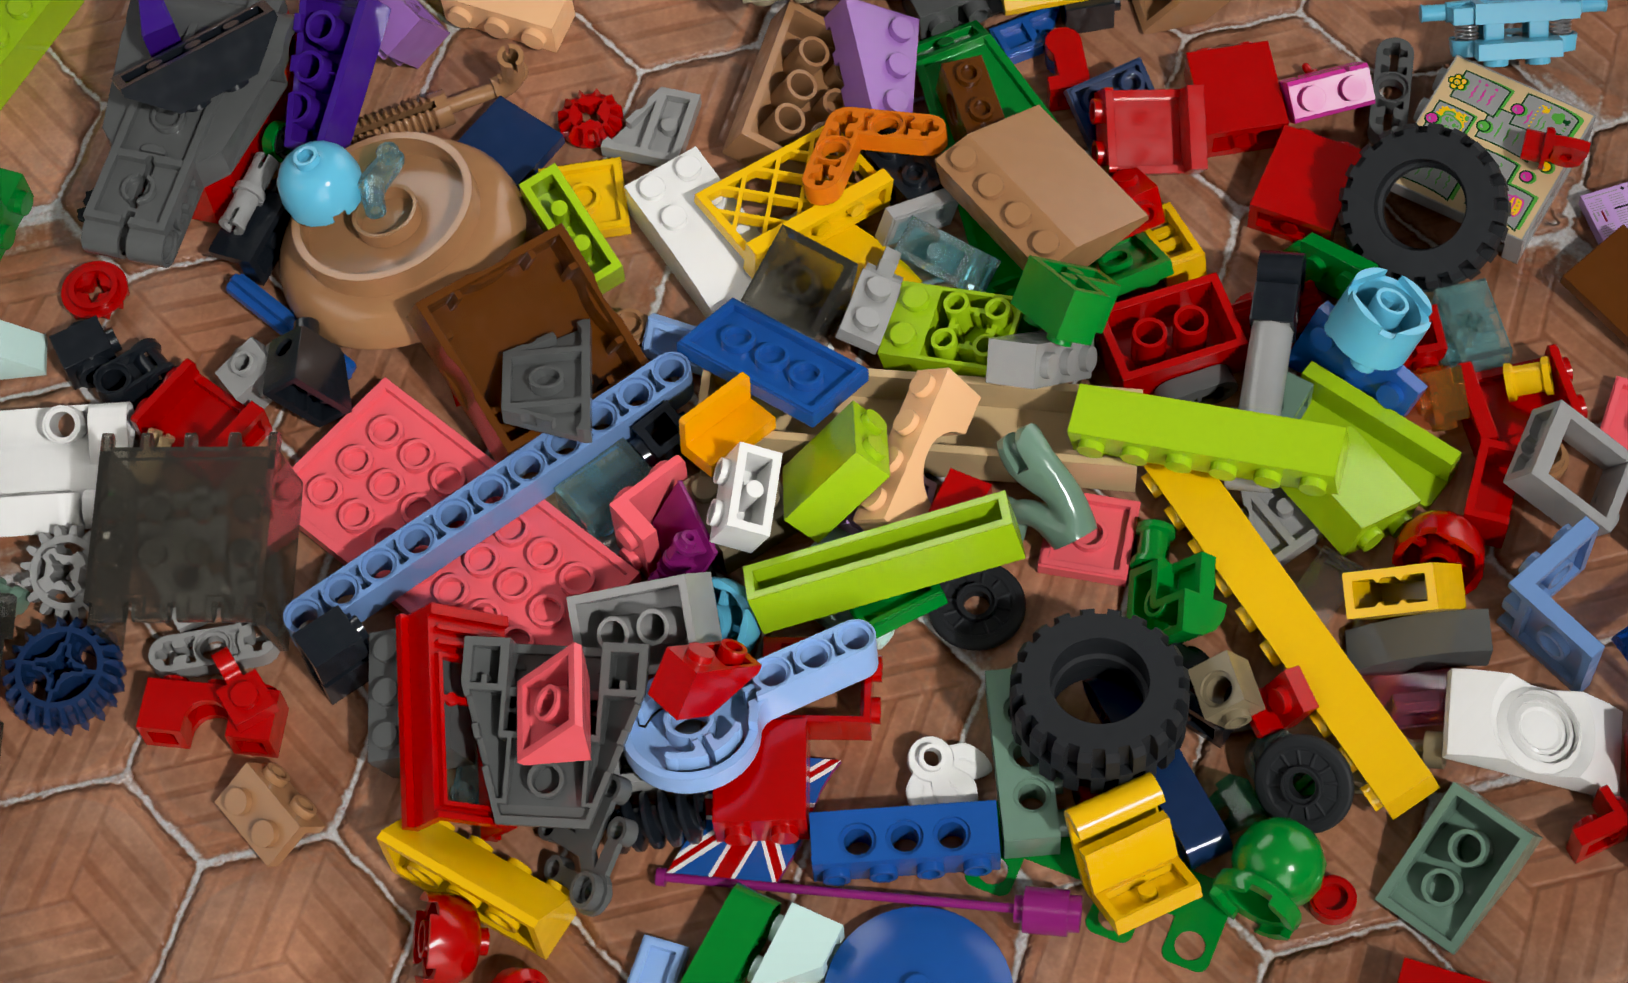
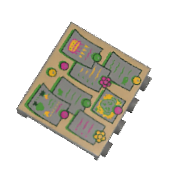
M1456 55L1448 69L1442 67L1439 70L1432 86L1433 95L1430 99L1424 97L1421 100L1413 120L1419 126H1428L1429 123L1442 124L1445 128L1452 130L1456 128L1466 133L1470 138L1482 145L1499 165V169L1507 181L1509 191H1507L1508 198L1511 202V216H1508L1506 226L1509 230L1505 241H1502L1505 245L1501 257L1517 264L1572 168L1557 166L1548 161H1545L1543 169L1540 170L1537 169V162L1520 159L1526 129L1546 132L1547 127H1554L1556 135L1589 141L1596 115ZM1435 168L1412 170L1403 175L1389 191V193L1398 194L1459 223H1463L1466 212L1463 190L1455 178L1442 170Z

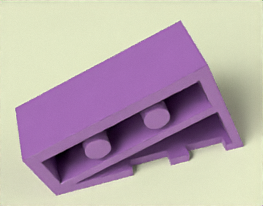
M840 0L824 17L826 30H831L836 49L832 54L835 66H840L844 87L841 89L845 107L913 113L920 19L860 0ZM888 128L883 129V130H880V131L878 132V134L882 133L883 131L887 130Z

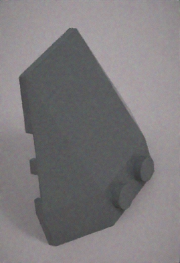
M465 636L461 684L473 723L471 726L474 738L477 740L483 765L482 771L496 825L591 829L647 693L649 644L603 642L602 648L582 647L590 677L591 760L522 765L517 763V681L567 646L517 644L513 639L506 637Z

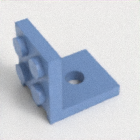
M1587 516L1573 527L1569 523L1564 525L1550 541L1552 546L1544 553L1540 554L1535 551L1526 558L1518 569L1519 574L1508 584V588L1512 592L1504 598L1501 607L1505 612L1497 618L1496 622L1571 691L1581 692L1590 685L1605 646L1557 604L1552 597L1586 567L1599 531V527Z

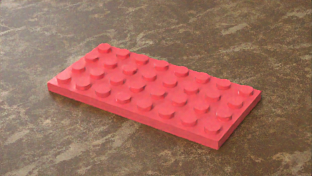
M384 377L352 408V412L346 414L263 496L270 507L345 566L497 463ZM491 497L485 503H495L502 497ZM544 499L391 603L407 615L433 602L508 616L509 627L505 629V637L513 639L517 644L569 646L574 641L566 597L639 583L642 579L638 570ZM456 521L449 528H458L465 521ZM418 546L412 550V553L423 552L428 546ZM383 570L378 572L374 578L386 577L391 571Z

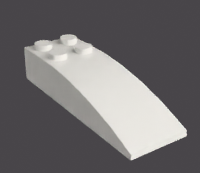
M696 146L624 186L629 214L705 318H708L733 297L834 350L783 266L780 265L752 280L743 269L744 259L694 203L696 193L721 180ZM720 196L711 201L718 209L736 210L737 200L734 198ZM738 224L737 232L746 242L761 235L756 226Z

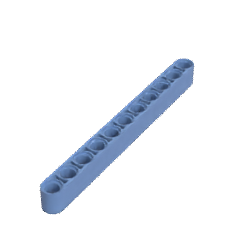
M675 351L663 353L593 399L592 443H583L542 433L292 600L283 612V621L294 645L297 647L292 634L300 630L299 627L304 622L317 619L337 605H339L347 618L355 614L360 622H363L635 438L632 426L667 400L675 411L685 405L694 394V382L688 358L682 353ZM670 377H680L675 382L666 381ZM637 400L646 401L644 404L639 406L630 405L632 402ZM601 424L610 425L608 428L604 430L594 429L596 426ZM565 448L574 449L568 454H558L560 450ZM529 472L538 473L535 477L530 479L522 478L525 474ZM491 497H502L495 503H485ZM456 521H465L458 528H449ZM418 546H428L423 552L412 553V550ZM383 570L391 571L386 577L374 578L378 572ZM353 595L349 602L337 603L341 597Z

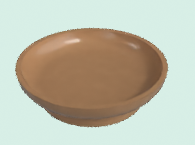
M391 132L369 137L345 148L359 164L366 182L364 197L356 209L349 215L344 210L339 215L333 217L335 223L327 226L309 227L297 223L290 217L280 248L279 276L291 311L297 319L311 317L318 320L320 336L343 347L381 350L404 347L421 342L406 318L416 302L467 274L476 273L493 266L511 250L524 244L526 211L523 198L516 183L496 160L475 147L454 140L419 132Z

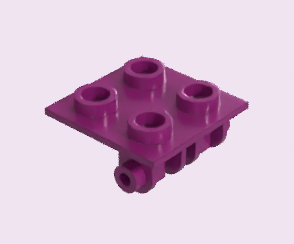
M678 481L651 524L657 530L661 558L657 564L658 569L650 574L648 581L687 573L706 572L718 553L715 543L709 542L710 534L697 511L695 501L690 497L683 481Z

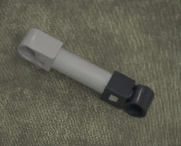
M1260 251L1249 317L1251 334L1238 408L1240 410L1281 416L1292 343L1296 342L1301 311L1300 297H1302L1305 287L1306 253ZM1235 478L1232 481H1224L1225 488L1229 490L1270 494L1273 490L1259 486L1253 480Z

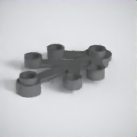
M615 774L612 775L590 830L575 829L574 831L572 829L538 827V834L542 840L559 844L579 856L580 873L575 871L572 859L552 855L545 864L544 876L546 880L552 879L570 889L569 897L572 905L581 914L590 917L600 915L611 902L613 889L610 875L622 847L632 846L637 840L639 833L638 824L634 820L621 816L613 818L607 829L608 839L598 859L597 849L615 806L624 805L632 793L631 781Z

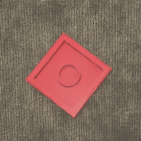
M1084 493L1095 517L1097 529L1056 550L1043 538L1037 573L1126 587L1141 502Z

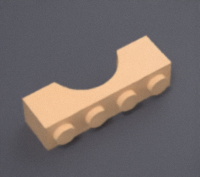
M949 367L917 370L915 377L912 379L909 391L899 414L894 419L893 428L888 437L890 477L858 506L853 521L864 531L928 513L931 503L924 486V464L927 453L935 440L940 436L966 434L981 399Z

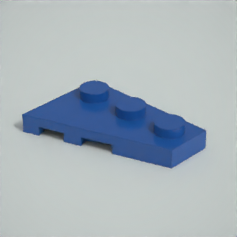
M1327 300L1318 307L1292 347L1288 367L1302 373L1310 362L1313 361L1374 398L1384 408L1392 409L1401 416L1406 417L1428 386L1404 365L1393 370H1374V372L1369 374L1356 370L1351 364L1350 358L1339 349L1333 339L1325 332L1324 325L1335 307Z

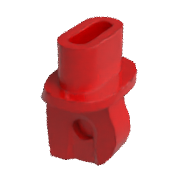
M1547 127L1546 132L1527 128L1520 159L1537 162V169L1540 170L1543 169L1545 161L1566 168L1578 167L1589 154L1591 142L1556 135L1554 127Z

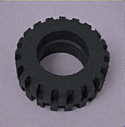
M1417 123L1403 125V130L1397 132L1388 130L1379 135L1380 141L1373 146L1367 144L1359 152L1362 157L1357 164H1350L1345 174L1348 177L1346 187L1340 188L1338 200L1342 202V212L1338 213L1340 226L1344 228L1346 234L1344 239L1349 249L1378 264V268L1387 269L1386 276L1399 280L1401 275L1405 276L1418 285L1423 292H1434V290L1443 288L1449 290L1458 287V283L1467 278L1472 280L1481 273L1480 269L1487 262L1491 263L1497 256L1498 252L1496 250L1501 240L1505 241L1509 230L1506 227L1508 216H1511V202L1507 192L1509 188L1506 178L1499 169V165L1482 145L1470 138L1466 133L1456 128L1453 130L1445 128L1442 124L1429 123L1428 126H1419ZM1419 168H1435L1451 175L1461 186L1466 201L1465 217L1457 233L1444 244L1428 249L1409 247L1398 241L1390 232L1384 215L1385 201L1392 186L1403 175Z
M1094 608L1080 610V616L1072 618L1069 613L1054 618L1053 627L1050 628L1045 624L1033 632V643L1030 641L1025 642L1017 653V662L1012 665L1010 675V720L1012 721V734L1015 743L1022 746V755L1026 761L1033 766L1039 763V774L1048 780L1054 781L1058 777L1063 780L1064 788L1078 791L1079 786L1090 788V794H1102L1105 792V788L1117 787L1148 772H1151L1156 777L1157 766L1160 769H1165L1175 759V750L1181 748L1186 734V725L1188 724L1190 701L1188 669L1183 666V656L1177 646L1173 644L1168 646L1169 637L1157 627L1152 631L1148 629L1147 620L1133 615L1131 619L1121 616L1122 611L1108 609L1107 614H1096ZM1090 678H1105L1117 681L1136 693L1143 704L1135 713L1123 720L1108 724H1094L1071 716L1060 707L1055 699L1065 688L1078 681Z

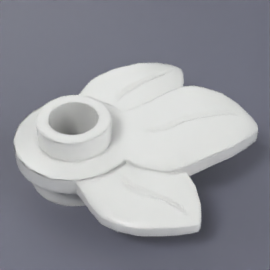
M922 737L910 747L907 755V764L912 773L906 786L908 803L912 806L978 801L977 786L974 780L988 775L993 769L992 765L984 753L970 744L957 743L948 745L938 737ZM927 751L936 753L939 758L938 765H928L924 761V753Z

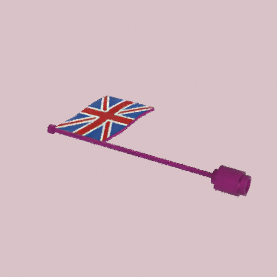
M810 758V812L815 811L822 790L833 772L841 764V760ZM713 790L708 791V795L704 799L706 806V828L702 841L694 845L686 840L669 869L657 867L655 874V885L666 887L667 882L733 888L737 883H741L751 889L760 891L1013 913V923H1021L1022 933L1067 937L1068 933H1080L1083 896L1072 895L1070 889L1025 886L1024 895L1016 894L1014 904L779 883L804 839L787 845L777 844L771 840L752 841L744 846H732L725 842H717L712 824Z

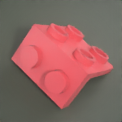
M679 455L672 457L670 460H663L657 463L650 470L648 476L636 485L627 486L620 490L609 504L617 546L621 549L619 551L621 558L636 570H640L647 579L653 571L658 569L657 564L661 558L657 530L651 524L676 483L680 480L685 481L688 479L686 462Z

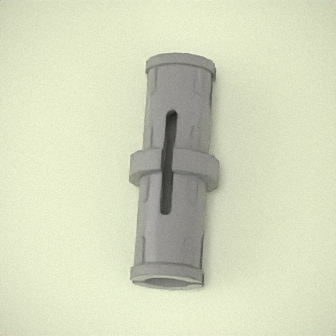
M256 152L243 179L236 181L232 189L234 196L223 216L219 219L220 226L230 233L235 225L234 234L242 235L256 207L263 205L266 199L265 190L280 166L273 156L268 154L265 162H263L265 153Z

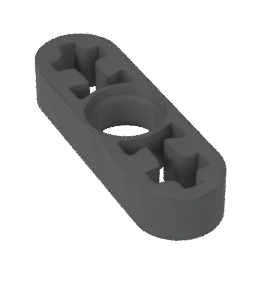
M1401 38L1385 39L1377 47L1372 81L1376 104L1370 105L1367 136L1373 145L1380 141L1379 135L1386 132L1383 131L1385 114H1392L1391 129L1393 132L1403 130V125H1406L1408 121L1414 49L1408 41ZM1390 55L1398 56L1397 72L1389 71ZM1386 86H1393L1401 91L1402 96L1394 100L1386 99L1380 94L1379 90Z

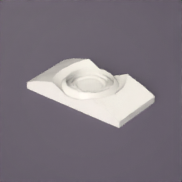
M1452 668L1447 672L1442 758L1593 796L1596 795L1598 788L1608 785L1615 796H1620L1623 712L1585 692L1549 690L1537 687L1512 673Z

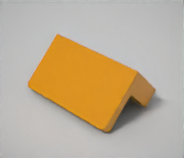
M744 372L739 373L679 419L681 453L711 478L714 476L718 460L721 457L725 458L740 441L755 445L776 429V417L751 398L750 377Z

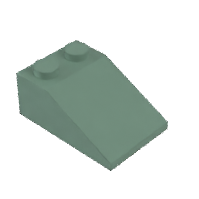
M1453 782L1375 900L1455 955L1518 876L1543 837L1465 784Z

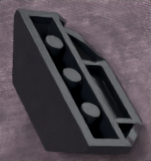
M261 0L149 60L112 77L111 80L125 98L180 114L187 111H199L211 103V98L225 91L235 92L242 89L249 83L250 78L259 73L278 16L268 3Z

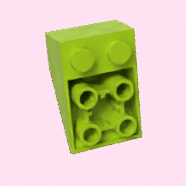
M903 281L899 297L882 338L878 355L885 370L917 372V370L949 367L957 375L986 377L989 338L1016 334L1023 313L1011 304L1013 296Z

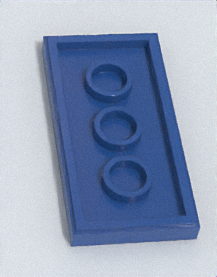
M733 297L676 343L678 353H682L689 361L728 382L739 373L744 372L750 377L751 395L812 428L869 381L868 368Z

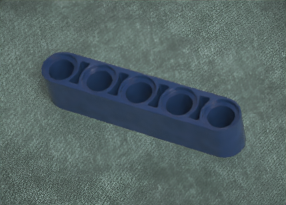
M1090 678L1082 681L1087 699L1101 724L1123 720L1135 713L1143 704L1134 691L1117 681L1105 678ZM1175 750V759L1167 768L1160 769L1157 766L1155 778L1161 787L1166 801L1158 805L1159 812L1164 810L1170 818L1178 856L1191 871L1232 851L1233 844L1224 823L1181 750Z

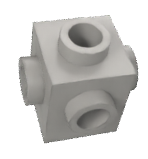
M250 337L243 345L236 348L232 356L215 374L237 401L247 406L252 400L265 409L273 401L263 395L268 350L271 342L265 346L253 337Z

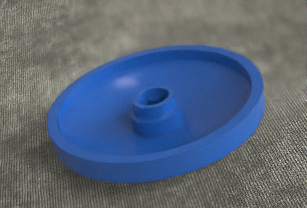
M914 906L882 913L853 931L835 953L827 971L825 983H1013L1001 950L993 939L975 923L944 909Z

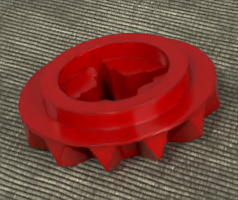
M597 88L593 93L584 94L579 90L577 97L572 100L565 98L563 109L558 111L560 133L564 135V139L567 142L580 148L592 149L601 147L602 141L607 136L613 139L623 127L624 116L621 105L615 101L612 94L603 95ZM595 111L597 112L598 121L589 119L584 123L582 113L592 115Z
M92 261L78 266L66 277L61 289L62 302L76 320L79 318L88 319L95 315L97 318L104 317L110 320L111 313L116 309H123L126 296L130 295L128 280L124 272L115 264L106 261ZM99 281L104 293L99 294L97 300L92 302L89 294L94 293Z

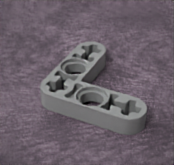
M248 542L235 549L231 556L235 624L166 635L153 642L149 649L148 658L153 670L160 678L163 679L166 675L194 678L220 673L213 660L203 657L206 646L213 642H223L227 645L240 670L265 666L277 659L281 651V636L275 567L269 551L264 545L257 542ZM257 558L259 561L255 566L258 581H251L246 568L249 566L250 559ZM263 595L268 599L265 608L259 612L250 613L244 609L246 601L251 596ZM253 626H260L266 640L259 651H255L252 646L256 644V632ZM190 647H193L192 650L196 658V662H191L189 656H192L189 650ZM175 651L178 656L174 657L173 664L166 665L163 660L168 658V652Z

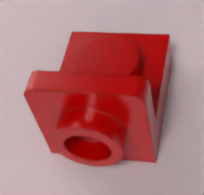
M1299 665L1282 671L1267 685L1259 688L1266 709L1251 716L1252 720L1249 723L1255 736L1261 739L1296 726L1319 708Z
M1608 785L1598 788L1592 807L1597 814H1591L1582 818L1572 827L1566 850L1575 864L1625 841L1628 833V805L1621 796H1615Z

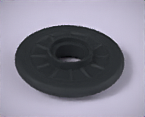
M998 566L939 583L948 603L928 613L935 631L949 644L965 650L983 651L1004 644L1016 634L1025 617L1026 598L1015 576L1005 568ZM980 596L985 598L990 606L984 613L974 615L965 609L964 604L969 598Z
M1291 734L1275 740L1260 755L1254 772V787L1257 798L1270 818H1291L1311 829L1314 833H1320L1340 823L1351 808L1355 789L1351 768L1340 751L1319 737L1308 734ZM1302 772L1312 777L1315 782L1314 794L1303 795L1296 791L1292 781L1295 773Z

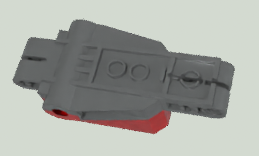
M131 0L127 10L126 24L121 35L113 77L151 58L141 36L138 0ZM164 0L182 42L261 1ZM264 0L275 10L278 18L259 73L250 78L249 83L242 89L235 92L225 91L211 98V103L199 111H187L180 114L125 98L115 87L114 83H111L102 127L111 149L83 213L85 221L82 227L81 244L85 252L118 259H125L127 257L129 261L169 268L178 254L191 219L219 224L220 217L223 216L234 196L232 189L236 181L243 179L255 153L263 152V134L270 123L282 119L287 107L288 93L293 91L294 73L290 71L291 55L296 54L297 32L293 30L294 15L289 14L285 0Z

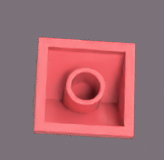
M573 642L517 681V763L537 765L591 760L590 677L581 644Z

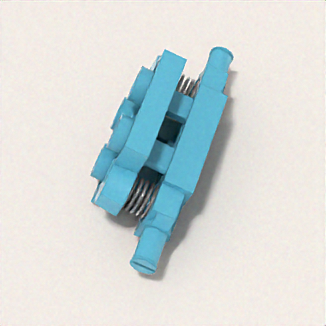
M1608 0L1450 1L1444 4L1420 5L1419 20L1421 23L1445 21L1455 26V35L1449 37L1450 53L1453 57H1456V55L1464 58L1474 57L1479 62L1483 61V66L1505 67L1509 65V60L1525 59V63L1529 65H1544L1551 63V57H1564V52L1575 50L1578 33L1570 30L1572 28L1570 27L1572 25L1570 23L1571 19L1581 18L1582 12H1606ZM1522 22V28L1504 29V23L1514 24Z

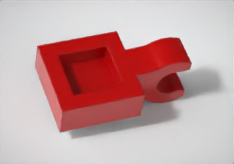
M227 646L211 655L217 669L227 684L215 692L239 734L280 711L256 668L243 675Z

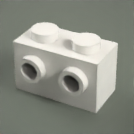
M740 441L725 458L721 457L718 460L713 476V482L718 484L717 496L709 506L706 520L707 525L712 526L709 542L752 553L770 537L783 453Z

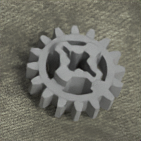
M72 525L69 531L66 526H54V536L50 533L41 532L38 534L42 545L40 547L28 545L26 548L33 558L31 562H21L20 567L30 571V577L20 581L21 586H32L34 591L27 598L29 602H43L39 613L51 615L55 611L56 620L59 616L67 621L70 614L73 620L76 616L84 620L86 617L85 609L90 613H99L101 607L98 600H112L113 595L106 588L108 584L119 583V578L110 575V569L119 565L118 560H111L106 557V554L112 549L110 543L97 545L100 533L97 531H88L84 535V526ZM74 543L85 550L82 552L77 551L73 554L71 549L65 548L64 545ZM68 565H73L74 569L71 572L68 568ZM68 574H70L72 581L66 580ZM66 592L75 601L67 603L55 596Z

